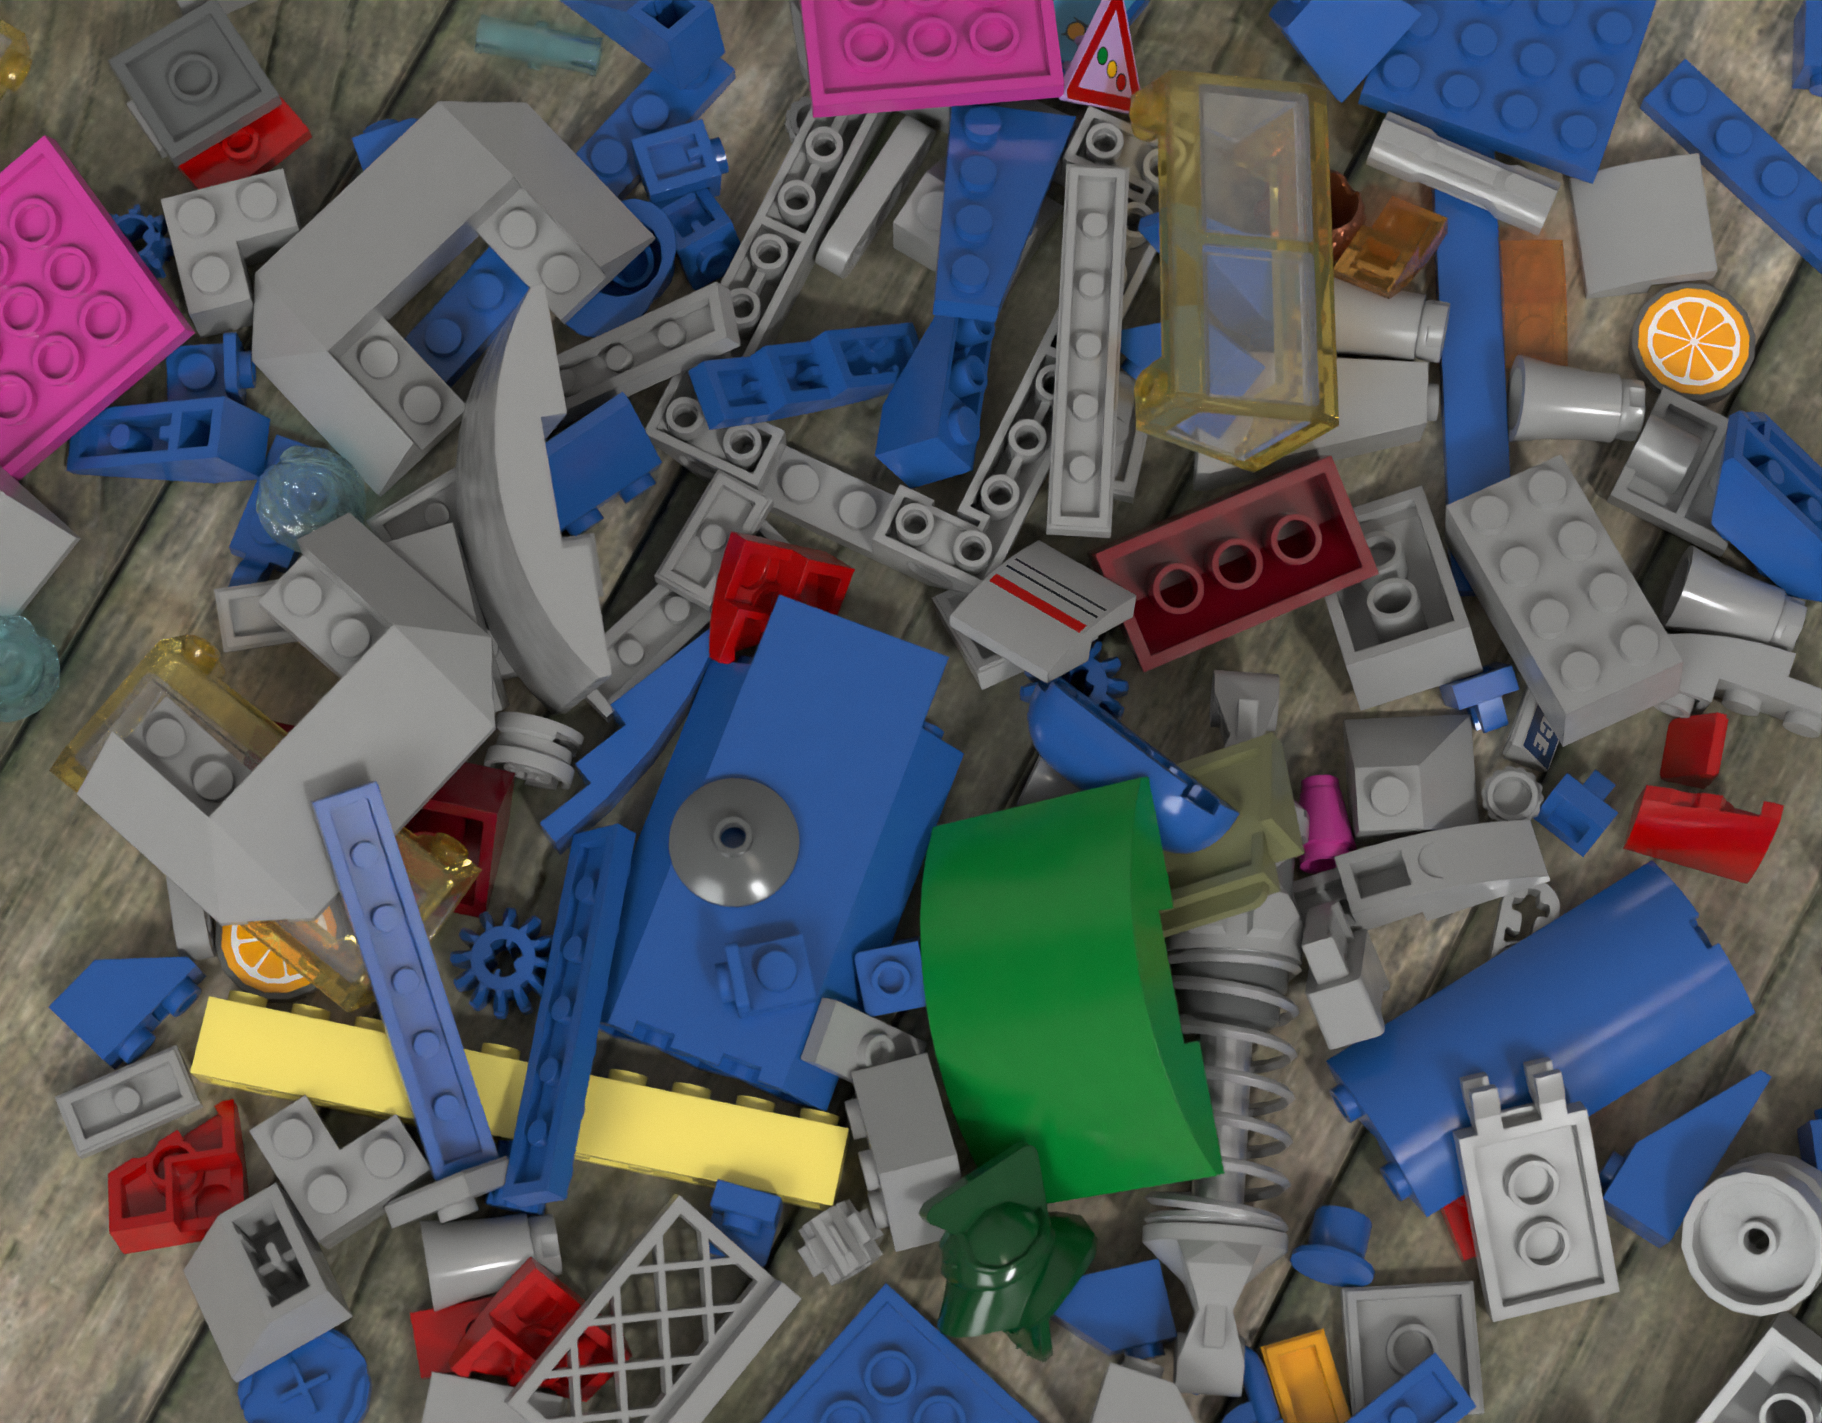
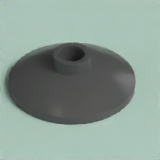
M742 778L717 780L693 792L676 812L669 833V853L679 879L688 890L700 899L722 907H746L762 902L775 894L791 876L799 854V831L789 806L769 787L756 781ZM737 827L743 830L746 834L745 842L738 848L724 846L721 842V835L726 829Z

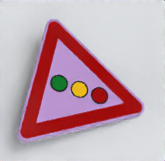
M1101 0L1085 35L1077 36L1074 40L1078 49L1072 61H1065L1062 64V68L1066 73L1063 77L1064 93L1059 99L1138 116L1142 113L1143 101L1124 0Z

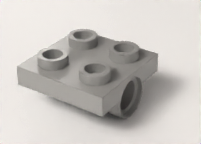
M1663 387L1606 502L1721 557L1730 541L1724 540L1717 533L1715 527L1711 524L1728 418Z

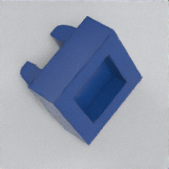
M1497 661L1482 666V673L1439 686L1445 706L1457 710L1466 708L1468 714H1471V722L1475 731L1482 729L1483 733H1487L1509 725L1502 695L1520 689L1512 665Z
M1596 769L1583 785L1567 773L1541 805L1540 812L1534 819L1584 857L1618 814L1617 811L1604 802L1616 785Z

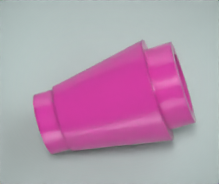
M1314 775L1301 781L1299 804L1310 816L1309 842L1303 845L1305 854L1296 856V858L1299 859L1302 871L1318 874L1336 868L1337 865L1334 857L1355 851L1357 847L1340 790L1339 779L1331 775Z

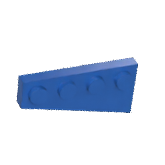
M981 104L951 107L933 315L996 322L1019 266L1029 235L1031 236L1046 193L1050 190L1063 151L1067 148L1073 133L1076 116Z

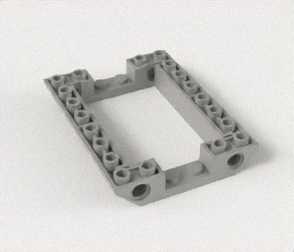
M1036 100L981 104L1067 115ZM952 106L898 111L948 134ZM1089 106L1082 121L1075 119L1073 133L1067 148L1063 151L1053 182L1065 187L1066 164L1130 167L1122 309L1123 322L1157 253L1154 247L1138 231L1140 218L1173 206L1179 207L1200 166L1203 156ZM811 107L720 283L731 292L741 346L710 360L747 357L766 345L774 344L815 264L818 250L825 236L840 215L892 111L813 118ZM1058 309L958 508L957 517L934 507V499L901 484L895 495H892L786 445L785 431L767 422L709 430L688 371L692 368L672 376L645 431L654 445L704 482L710 483L719 469L771 497L774 500V506L770 512L928 586L971 593L979 583L1005 562L1050 470Z

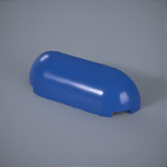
M1059 676L1048 683L1042 680L1037 683L1028 709V726L1032 742L1042 759L1079 790L1085 791L1140 777H1149L1162 848L1164 851L1171 853H1192L1207 848L1218 841L1233 825L1240 812L1191 775L1184 772L1178 765Z

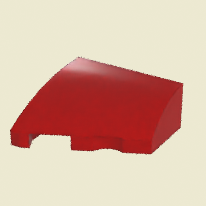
M1646 785L1634 803L1623 849L1748 884L1773 840L1781 821L1784 805L1764 801L1761 814L1759 815L1734 808L1731 803L1726 801L1723 795L1687 793L1672 788Z

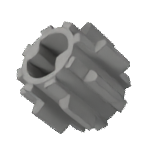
M850 1199L830 1207L798 1230L806 1244L798 1250L799 1254L813 1277L824 1273L831 1286L853 1277L872 1265L883 1255L875 1241L884 1235L881 1229H876L874 1218L869 1209L866 1208L858 1213Z

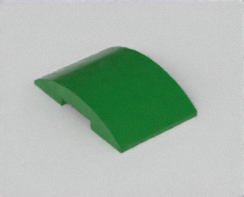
M1140 777L934 826L928 845L921 894V962L929 1025L946 1093L959 1129L977 1167H980L1021 1141L1036 1148L1047 1204L1225 1174L1200 1042L1184 1043L1159 914V911L1173 909L1174 906L1149 777Z

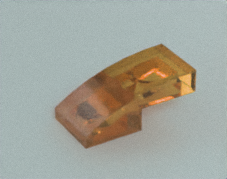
M1392 196L1372 227L1362 224L1334 266L1333 277L1384 298L1391 299L1409 284L1437 250L1448 234V218Z
M1499 240L1505 368H1512L1513 362L1519 354L1568 367L1567 295L1563 240Z

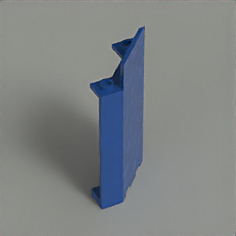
M778 595L754 658L739 656L737 663L732 662L730 664L710 660L632 854L631 871L627 879L619 921L620 928L616 937L608 978V991L604 999L599 1031L613 1038L655 1047L698 1070L740 1079L783 1102L824 1112L827 1111L839 1077L801 1060L822 998L833 999L858 1011L865 1012L855 955L860 951L891 945L928 849L932 829L938 823L964 755L963 752L942 740L944 735L942 729L925 721L948 662V656ZM728 778L756 781L776 792L786 802L795 817L800 841L798 859L787 882L775 894L762 902L737 908L717 906L694 895L679 879L669 853L670 828L681 804L700 787ZM737 827L728 828L721 835L722 844L728 848H738L746 839L744 831ZM803 934L817 1002L739 1018L736 1001L722 1002L715 964L728 962L724 944L737 942L738 947Z

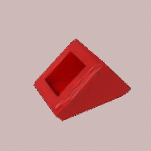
M1715 712L1673 719L1667 729L1659 773L1660 778L1667 782L1705 789L1706 786H1709L1720 771L1729 721L1726 718L1727 714Z

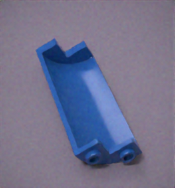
M1653 860L1385 1024L1382 1035L1354 1043L1326 1060L1337 1084L1329 1090L1335 1105L1347 1122L1352 1123L1359 1119L1377 1139L1387 1161V1164L1380 1168L1381 1175L1391 1192L1400 1202L1409 1197L1424 1215L1429 1217L1464 1195L1453 1131L1472 1126L1462 1095L1460 1077L1485 1072L1488 1075L1489 1085L1495 1084L1497 1087L1500 1108L1504 1110L1533 1103L1527 1086L1523 1062L1549 1057L1552 1060L1553 1070L1559 1069L1562 1072L1566 1104L1581 1101L1586 1107L1589 1117L1755 1014L1744 986L1719 943L1714 946L1711 945L1707 935L1697 924L1696 919L1699 918L1697 910L1672 879Z

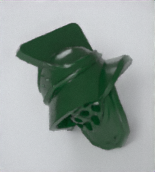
M1021 1141L925 1201L918 1214L929 1224L946 1230L939 1242L942 1256L941 1274L946 1279L944 1297L937 1321V1327L941 1334L961 1338L1003 1331L1016 1345L1015 1349L1020 1348L1027 1354L1026 1356L1046 1362L1053 1355L1049 1328L1050 1317L1068 1297L1096 1256L1098 1238L1082 1215L1058 1211L1048 1212L1038 1151L1034 1146Z

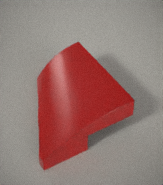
M731 531L722 558L713 598L710 620L709 657L718 663L730 664L735 662V652L759 644L778 595L838 616L855 569L826 551Z
M234 1099L221 1101L214 1107L218 1114L186 1135L182 1136L177 1129L158 1141L155 1149L148 1155L141 1158H131L108 1173L109 1233L123 1254L201 1242L218 1215L249 1198L242 1130L238 1106Z
M530 1256L497 1292L469 1328L448 1360L450 1369L457 1375L467 1378L471 1371L507 1378L509 1386L515 1387L581 1308L585 1300ZM611 1324L588 1326L577 1339L579 1365L613 1362ZM623 1333L625 1360H629L633 1355ZM567 1352L554 1368L567 1367ZM614 1372L580 1375L581 1401L587 1402L614 1375ZM568 1377L544 1379L539 1387L554 1390L561 1397L570 1399Z

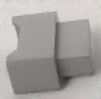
M1338 899L1308 908L1302 940V948L1309 963L1305 994L1328 1048L1332 1050L1382 1035L1385 1029L1381 1012L1383 991L1390 990V983L1367 929L1351 931Z

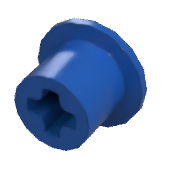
M1333 1205L1317 1208L1307 1245H1301L1293 1249L1290 1257L1293 1268L1304 1276L1332 1286L1353 1288L1371 1284L1375 1270L1365 1260V1255L1373 1224L1368 1217L1353 1209Z

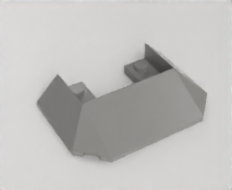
M438 101L255 272L251 361L379 497L383 496L462 421L465 403L388 321L468 245L480 236L529 288L531 285L545 283L549 309L565 324L656 239L526 102Z
M350 513L297 539L303 555L258 601L260 608L340 678L332 689L251 772L166 696L124 740L114 731L110 733L77 793L80 799L221 926L246 925L250 921L286 919L288 922L316 921L341 893L311 801L375 780L378 783L394 835L396 836L496 730L492 637Z

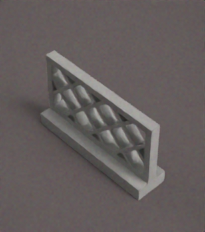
M674 1194L510 1392L504 1402L528 1423H585L617 1419V1423H629V1417L638 1416L642 1417L637 1423H701L802 1298L782 1281L772 1277L684 1198ZM680 1216L696 1230L698 1258L664 1262L663 1235ZM709 1242L725 1256L710 1257ZM652 1249L653 1263L640 1264ZM735 1264L752 1279L751 1283L735 1302L713 1304L711 1266ZM699 1268L701 1305L668 1309L665 1271ZM653 1272L656 1310L622 1313L620 1294L622 1284L631 1274ZM609 1301L610 1315L597 1316ZM726 1312L715 1326L714 1313ZM702 1315L703 1342L694 1353L671 1356L668 1318ZM657 1319L659 1357L625 1360L622 1323ZM611 1324L613 1362L579 1365L577 1339L588 1326ZM567 1352V1367L554 1368ZM684 1364L672 1379L671 1365ZM660 1367V1395L651 1405L628 1408L626 1370ZM614 1372L617 1409L582 1413L580 1375ZM568 1377L571 1414L544 1417L526 1402L544 1379Z

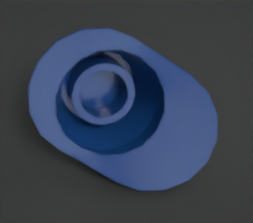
M635 198L621 201L656 239L565 323L579 335L595 338L643 316L652 302L662 296L670 285L675 270L676 232L668 215L652 202Z

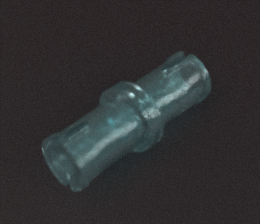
M481 14L475 40V53H487L528 62V68L540 71L543 65L586 73L596 77L602 55L603 38H593L550 29V22L537 20L534 26Z

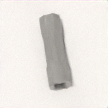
M1389 111L1381 124L1366 161V165L1404 181L1420 182L1489 211L1494 218L1537 236L1541 232L1561 185L1558 181L1522 166L1506 165L1438 137L1432 129Z

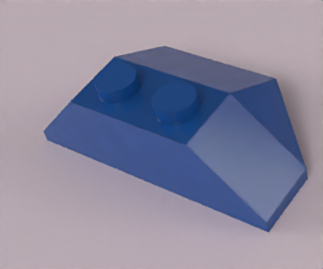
M1735 412L1729 415L1717 476L1711 524L1724 540L1730 541L1755 565L1761 575L1770 578L1779 588L1784 589L1788 596L1822 602V467L1764 412Z

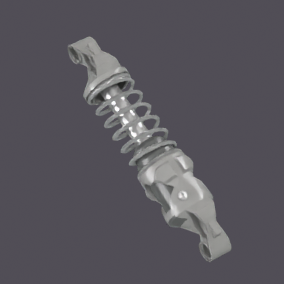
M1213 671L1210 727H1218L1225 745L1224 748L1262 736L1265 731L1276 730L1280 696L1279 674ZM1294 800L1302 843L1304 845L1309 842L1310 816ZM1295 857L1275 863L1281 891L1268 895L1266 901L1257 909L1164 938L1174 991H1176V1003L1182 1034L1200 1036V1047L1225 1174L1192 1180L1191 1192L1151 1191L1145 1197L1152 1205L1190 1209L1163 1210L1150 1213L1144 1218L1147 1225L1143 1226L1142 1243L1183 1282L1194 1310V1316L1187 1332H1177L1175 1340L1173 1383L1176 1384L1180 1393L1241 1397L1245 1366L1244 1336H1238L1233 1309L1244 1286L1288 1253L1289 1236L1285 1232L1289 1228L1283 1219L1269 1211L1244 1205V1202L1277 1197L1291 1186L1283 1173L1265 1165L1246 1161V1159L1263 1158L1279 1154L1293 1143L1291 1136L1285 1129L1251 1116L1281 1111L1295 1100L1293 1092L1286 1085L1274 1079L1256 1074L1284 1068L1298 1056L1289 1042L1269 1034L1275 1028L1288 1024L1300 1013L1295 1003L1284 996L1288 993V982L1302 971L1299 965L1303 962L1302 921L1299 920L1300 916L1292 902ZM1280 1007L1285 1009L1287 1012L1280 1014ZM1252 1043L1276 1049L1284 1053V1055L1265 1060L1251 1061ZM1250 1086L1273 1092L1282 1098L1249 1104ZM1248 1130L1272 1136L1279 1141L1247 1146ZM1245 1174L1270 1180L1276 1184L1245 1189Z

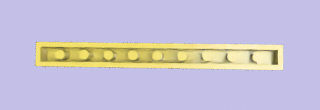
M231 990L227 1000L209 996L190 1071L200 1082L294 1102L306 1095L315 1106L381 1120H387L397 1114L405 1125L417 1127L381 1020L356 1017L354 1026L329 1021L330 1011L310 1005L294 1003L291 1013L266 1008L268 999L247 992ZM483 1043L481 1052L464 1049L494 1143H498V1140L513 1141L528 1062L519 1060L521 1051L504 1045ZM610 1069L608 1078L590 1075L585 1099V1112L581 1120L574 1160L714 1189L719 1179L782 1198L783 1203L825 1211L836 1204L850 1138L849 1128L837 1126L839 1116L814 1109H801L799 1118L774 1113L775 1103L744 1095L737 1096L735 1105L710 1100V1089L682 1082H674L672 1091L647 1087L648 1077L619 1069Z

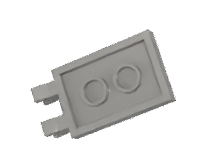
M1549 1057L1523 1062L1527 1086L1533 1103L1504 1110L1500 1108L1497 1087L1495 1084L1489 1085L1488 1075L1485 1072L1459 1078L1464 1103L1472 1127L1453 1131V1137L1486 1312L1492 1322L1620 1292L1588 1112L1581 1101L1566 1104L1562 1072L1559 1069L1553 1070L1552 1060Z

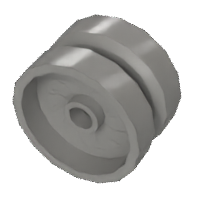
M1766 1152L1740 1159L1696 1195L1683 1219L1681 1247L1690 1275L1709 1298L1733 1312L1766 1316L1790 1310L1822 1282V1172L1796 1156Z

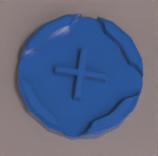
M332 1328L239 1381L237 1393L241 1409L248 1423H362L369 1411L372 1381L367 1360L353 1341Z

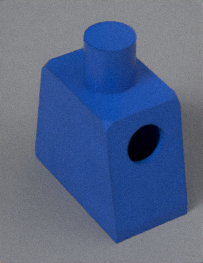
M1278 0L1269 13V17L1316 79L1341 103L1422 15L1407 0Z

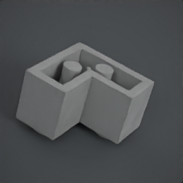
M283 168L161 199L189 316L200 338L253 325L254 291L247 266L268 261L302 229L294 195Z
M924 1053L851 1072L856 1099L844 1101L854 1140L866 1137L869 1145L868 1150L858 1152L876 1229L889 1227L895 1252L940 1241L946 1230L924 1221L918 1213L925 1201L960 1180L961 1173L928 1054Z
M304 1095L249 1130L313 1235L327 1250L385 1214L384 1207L388 1205L387 1202L435 1182L428 1160L397 1114L342 1148L317 1107Z

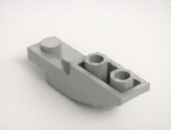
M1693 633L1668 634L1684 662L1679 694L1654 705L1657 710L1680 718H1688L1690 714L1701 715L1712 702L1713 696L1722 698L1721 703L1725 708L1738 714L1757 716L1761 712L1783 720L1782 726L1797 735L1817 738L1822 734V689L1789 677L1796 653L1763 643L1727 636Z
M1530 819L1496 821L1406 836L1334 857L1337 865L1336 868L1293 882L1292 902L1300 916L1299 920L1302 921L1303 934L1308 908L1337 899L1341 904L1351 931L1354 932L1361 929L1370 930L1422 912L1426 920L1430 921L1548 882L1550 878Z

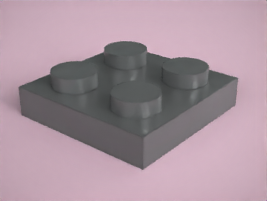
M217 0L205 2L108 60L112 71L175 168L282 105L279 94Z

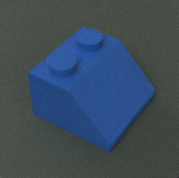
M621 392L545 443L560 532L563 533L567 530L571 536L581 535L604 519L599 511L600 507L618 495L627 504L656 484L651 473L659 468L662 461L624 392Z

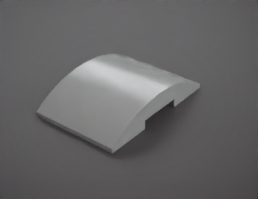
M545 283L530 286L490 344L476 372L465 404L459 431L455 467V495L462 550L481 612L491 634L508 663L529 691L552 715H560L570 711L609 679L612 674L590 545L563 548L545 439L567 414L546 288Z

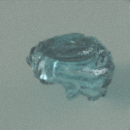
M292 446L282 453L276 465H271L260 475L256 513L265 531L279 544L302 553L297 539L347 513L352 514L364 525V515L367 510L363 479L349 461L340 455L330 452L328 449Z
M0 615V721L12 722L36 713L52 699L60 684V663L57 647L52 644L51 640L40 637L28 619L18 615Z

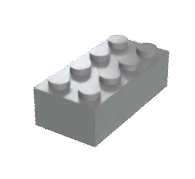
M1562 455L1446 505L1445 542L1562 747L1679 694L1684 661Z

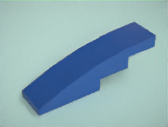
M913 322L826 330L811 341L766 345L747 357L702 361L689 370L688 374L709 430L814 413L888 395L920 341Z
M710 628L610 705L614 714V720L621 729L575 763L579 777L587 787L540 822L545 837L560 855L571 847L574 834L589 831L612 811L655 763L689 714L710 660H714L709 657Z

